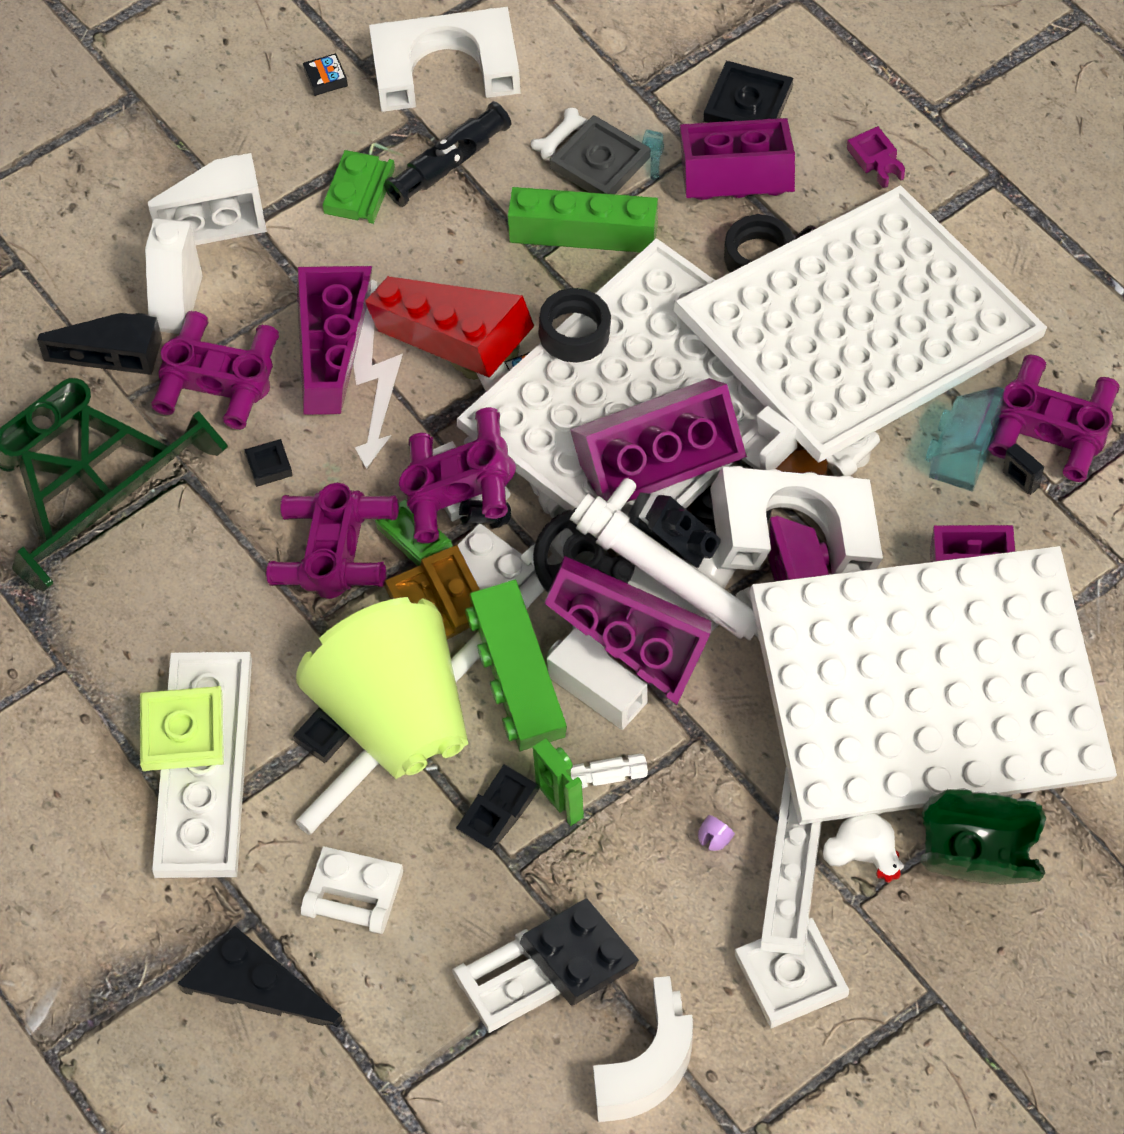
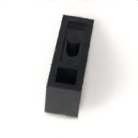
M117 313L40 333L37 341L43 360L46 362L152 375L162 336L157 317H151L143 313Z

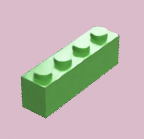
M512 187L508 211L510 243L641 253L657 236L658 198Z
M516 579L470 593V607L465 608L466 618L471 631H479L482 644L477 645L478 653L483 667L490 666L495 680L490 681V687L495 703H503L508 716L502 718V722L509 742L516 740L519 752L533 748L534 745L545 738L549 742L565 738L567 725Z

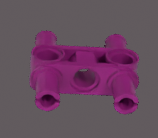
M188 311L179 336L166 342L161 349L162 363L158 371L161 382L151 402L152 409L163 415H172L182 389L228 397L231 400L223 416V422L233 429H244L247 425L246 422L253 403L264 398L270 391L269 376L273 368L270 357L276 341L279 339V332L272 326L259 325L256 328V333L249 350L201 342L205 328L209 323L208 318L200 312Z
M1026 355L1023 358L1017 378L1010 382L1003 390L1002 400L996 413L998 426L988 449L994 456L1005 459L1006 451L1016 443L1019 434L1071 449L1067 463L1063 468V475L1071 481L1083 482L1087 478L1093 457L1098 455L1106 445L1108 433L1114 420L1111 408L1116 394L1119 392L1120 385L1109 377L1098 378L1090 401L1038 386L1041 376L1046 369L1047 364L1045 360L1037 355Z
M486 407L475 413L477 440L433 456V437H430L429 434L416 433L409 437L411 463L402 472L399 478V487L407 495V506L414 514V539H417V542L431 543L439 538L438 510L481 494L482 514H485V517L497 519L507 514L505 486L513 478L516 464L508 455V445L504 438L501 437L500 412H497V409Z
M338 482L325 486L321 491L316 492L315 496L284 495L281 499V516L283 519H312L305 557L301 562L269 561L266 571L269 585H301L306 591H316L319 596L326 599L336 598L352 586L384 587L386 580V566L384 562H354L361 523L365 519L396 520L399 513L397 496H365L363 492L350 490L347 485Z

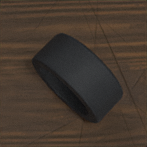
M755 214L745 216L736 221L727 231L725 238L724 261L727 270L731 273L752 262L742 257L737 251L742 243L752 239H765L775 243L780 248L794 240L791 230L783 221L769 215Z
M579 288L559 290L549 296L541 306L538 330L541 344L551 356L562 361L578 363L591 360L601 354L609 342L611 313L607 303L599 295L589 290ZM580 313L590 317L597 324V330L584 337H567L558 333L553 328L552 323L554 319L563 314Z

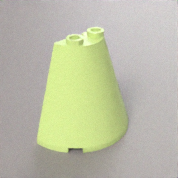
M408 597L390 599L366 607L348 616L326 631L319 638L322 645L314 654L311 651L306 652L299 663L296 673V682L299 688L395 779L403 775L419 773L427 766V759L431 756L441 754L444 758H449L458 754L464 746L469 744L443 619L437 607L426 599L422 598L418 603H411Z

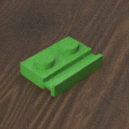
M344 150L323 202L324 214L357 221L359 218L367 219L368 223L374 224L386 194L385 180L392 177L395 171L394 160L389 159L386 162L379 160L378 156Z
M545 738L533 746L535 781L559 813L564 810L566 811L567 823L572 826L584 818L582 781L579 777L574 780L571 778L573 764L567 753L561 747L555 749Z

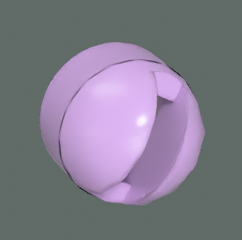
M711 815L706 817L698 831V839L702 846L711 840L708 849L710 851L722 850L735 835L731 828Z

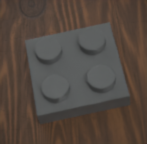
M593 115L550 159V169L590 193L616 194L649 160L651 148Z

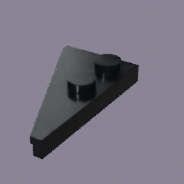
M236 926L178 982L180 990L189 995L196 992L218 997L219 1002L232 1005L237 1003L244 1004L249 1009L281 1016L282 1013L306 1018L308 1023L321 1026L333 1025L338 1027L343 1022L341 1014Z

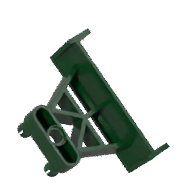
M68 378L0 428V469L12 472L15 470V466L17 468L20 466L42 545L30 554L24 547L20 548L16 553L12 570L35 589L45 591L54 583L40 567L39 561L103 517L159 472L190 444H193L199 450L209 455L218 456L228 448L226 442L199 411L192 416L184 435L170 446H167L88 406L91 398V391L88 385L81 379ZM40 415L46 416L50 419L52 426L47 429L38 428L34 425L32 419ZM78 422V460L37 453V451L67 428ZM89 427L111 437L90 454ZM123 444L153 458L113 490H110L92 469ZM34 470L59 474L61 476L40 491ZM80 478L98 501L53 535L44 505Z

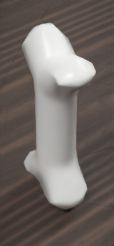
M576 108L565 109L564 120L547 137L530 141L532 150L540 152L544 161H550L555 155L557 146L573 131L579 130L588 119L579 116Z

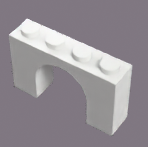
M508 7L369 25L381 112L416 107L412 77L413 69L421 58L429 53L443 49L465 52L478 62L481 68L486 98L521 94L519 67Z
M722 466L710 488L716 535L721 538V543L718 546L721 568L759 570L771 550L766 511L779 507L801 511L820 526L827 540L832 574L876 569L883 559L870 479H859L851 476H825L812 472L802 474L781 472L777 469L757 470L746 469L741 466Z
M635 566L633 576L628 582L629 585L712 621L711 633L719 625ZM573 626L572 632L563 641H556L549 649L546 658L550 679L619 729L623 730L648 703L647 683L617 663L604 650V646L590 635L586 636Z

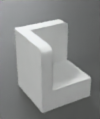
M766 406L757 415L758 433L744 445L747 457L742 459L757 470L776 469L797 449V440L795 439L797 427L769 406Z

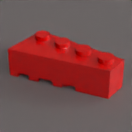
M387 276L365 300L378 332L488 378L492 376L534 327L523 295Z

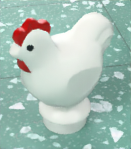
M881 813L847 818L840 825L837 835L829 838L824 844L823 858L830 866L840 867L853 860L873 863L877 868V878L883 879L887 883L894 879H899L901 876L900 871L904 868V864L899 861V853L895 850L894 830L891 824L879 816Z

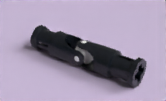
M492 101L481 115L475 119L469 118L439 140L432 148L427 149L409 162L407 169L398 176L386 179L384 187L387 194L398 206L404 207L408 204L411 196L421 189L427 190L446 176L452 169L458 167L488 145L489 139L500 130H508L512 125L508 113L499 103Z

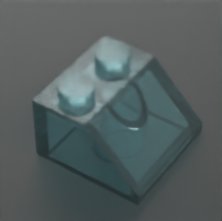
M993 387L957 396L951 411L944 410L938 426V431L942 432L939 441L932 439L926 455V461L931 462L929 478L973 492L989 453L990 442L993 440L999 423L1004 388Z

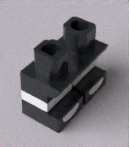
M640 492L627 515L630 517L629 522L681 559L685 558L696 568H699L704 558H712L721 543V538L671 496Z

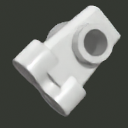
M874 431L826 458L828 468L836 477L851 476L857 471V468L865 466L870 460L871 450L880 443L879 435Z

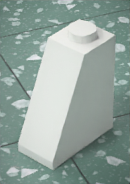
M154 218L145 246L148 315L157 317L160 332L179 334L186 313L193 311L203 275L191 223Z

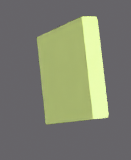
M221 686L140 693V765L142 771L224 764L223 693Z

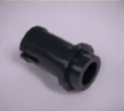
M467 499L460 503L459 515H468V517L462 516L460 520L466 524L483 523L490 524L492 528H500L510 521L511 507L506 502L507 514L501 518L491 519L482 514V500Z

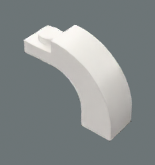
M670 976L653 978L657 1033L650 1047L633 1060L593 1066L598 1122L627 1119L649 1111L674 1091L686 1072L692 1052L693 1018L692 1015H683L680 991H672Z

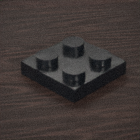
M726 60L704 110L703 122L780 119L793 88V78Z
M587 898L524 933L520 940L521 946L571 1006L634 970L639 961Z

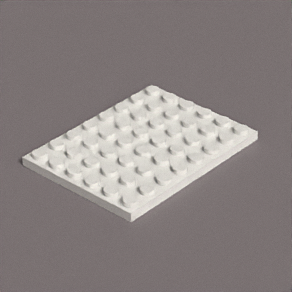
M901 185L676 300L673 310L765 407L769 406L797 427L795 439L818 463L1044 337L1047 329L1046 325Z
M656 238L595 293L607 303L611 313L609 342L601 354L588 361L578 363L566 362L551 356L540 343L457 418V427L472 439L477 440L475 413L486 407L497 409V412H500L501 437L504 438L508 445V455L515 461V472L565 510H574L588 493L594 498L598 496L580 466L570 429L710 378L727 384L743 445H745L758 433L757 415L765 406L673 311L676 300L715 280ZM573 313L555 330L567 337L579 338L595 332L597 324L588 316ZM732 462V463H730V464H727V465H724L723 467H729V466L732 465L734 462ZM722 467L650 494L671 496L686 509L715 481ZM635 500L625 503L620 511L628 515Z
M1060 546L752 584L749 589L798 825L921 808L931 795L939 794L947 789L965 788L972 792H997L1000 795H1012L1111 781L1117 776Z

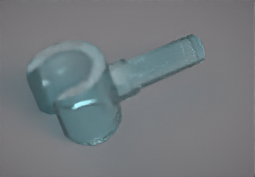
M646 130L642 143L651 148L650 178L657 180L659 179L660 157L664 151V137L661 132Z

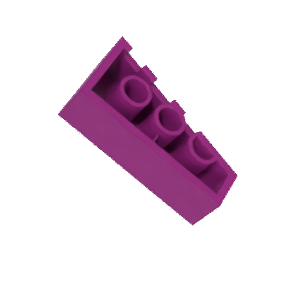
M372 266L298 267L297 304L303 415L341 414L367 309L365 300L370 296Z
M566 556L562 560L545 601L548 607L586 636L590 635L604 646V650L616 659L620 658L633 668L643 680L649 684L652 683L663 691L666 697L676 705L711 634L712 621Z

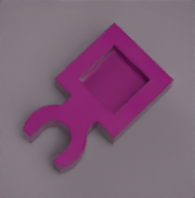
M879 126L848 139L847 150L865 173L875 169L877 172V182L881 187H888V173L895 174L900 181L904 180L905 167L902 162L896 159L897 149Z

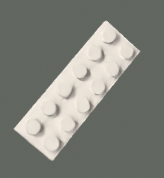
M250 652L171 653L168 690L221 686L223 693L224 764L161 770L152 867L155 878L237 877L252 668Z

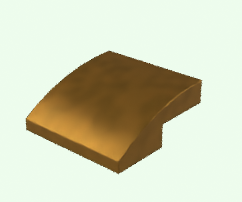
M458 545L422 559L420 566L385 580L384 584L390 599L408 597L411 603H418L423 598L432 602L442 616L447 640L470 628L465 608L470 607V593L480 589Z

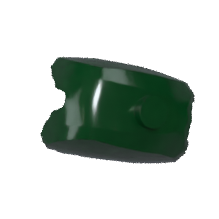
M965 788L947 789L939 794L931 795L929 800L923 805L922 818L923 824L926 827L925 854L921 855L920 862L927 870L970 882L995 885L1038 882L1043 878L1045 874L1044 866L1040 864L1039 859H1030L1029 857L1030 848L1039 841L1040 834L1045 826L1046 816L1042 810V805L1036 804L1035 801L1030 799H1015L1007 795H1000L997 792H972Z

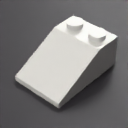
M251 153L216 159L148 201L152 223L154 218L190 222L195 245L267 232Z

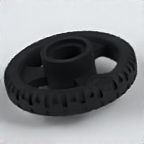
M577 508L564 511L561 515L558 514L540 532L534 546L533 563L537 578L547 592L561 563L556 565L547 563L548 551L555 537L566 528L573 535L564 544L563 556L575 560L576 556L583 551L593 552L595 554L589 562L582 564L627 584L631 580L635 570L634 564L621 555L617 557L606 556L603 547L596 543L597 538L590 533L584 535L576 529L577 524L571 521L570 518Z

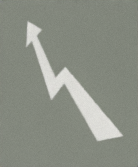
M371 280L370 295L377 288V281ZM368 308L366 309L353 363L356 385L378 378L368 441L366 444L355 447L366 469L391 437L389 435L379 439L403 354L372 365L375 323Z

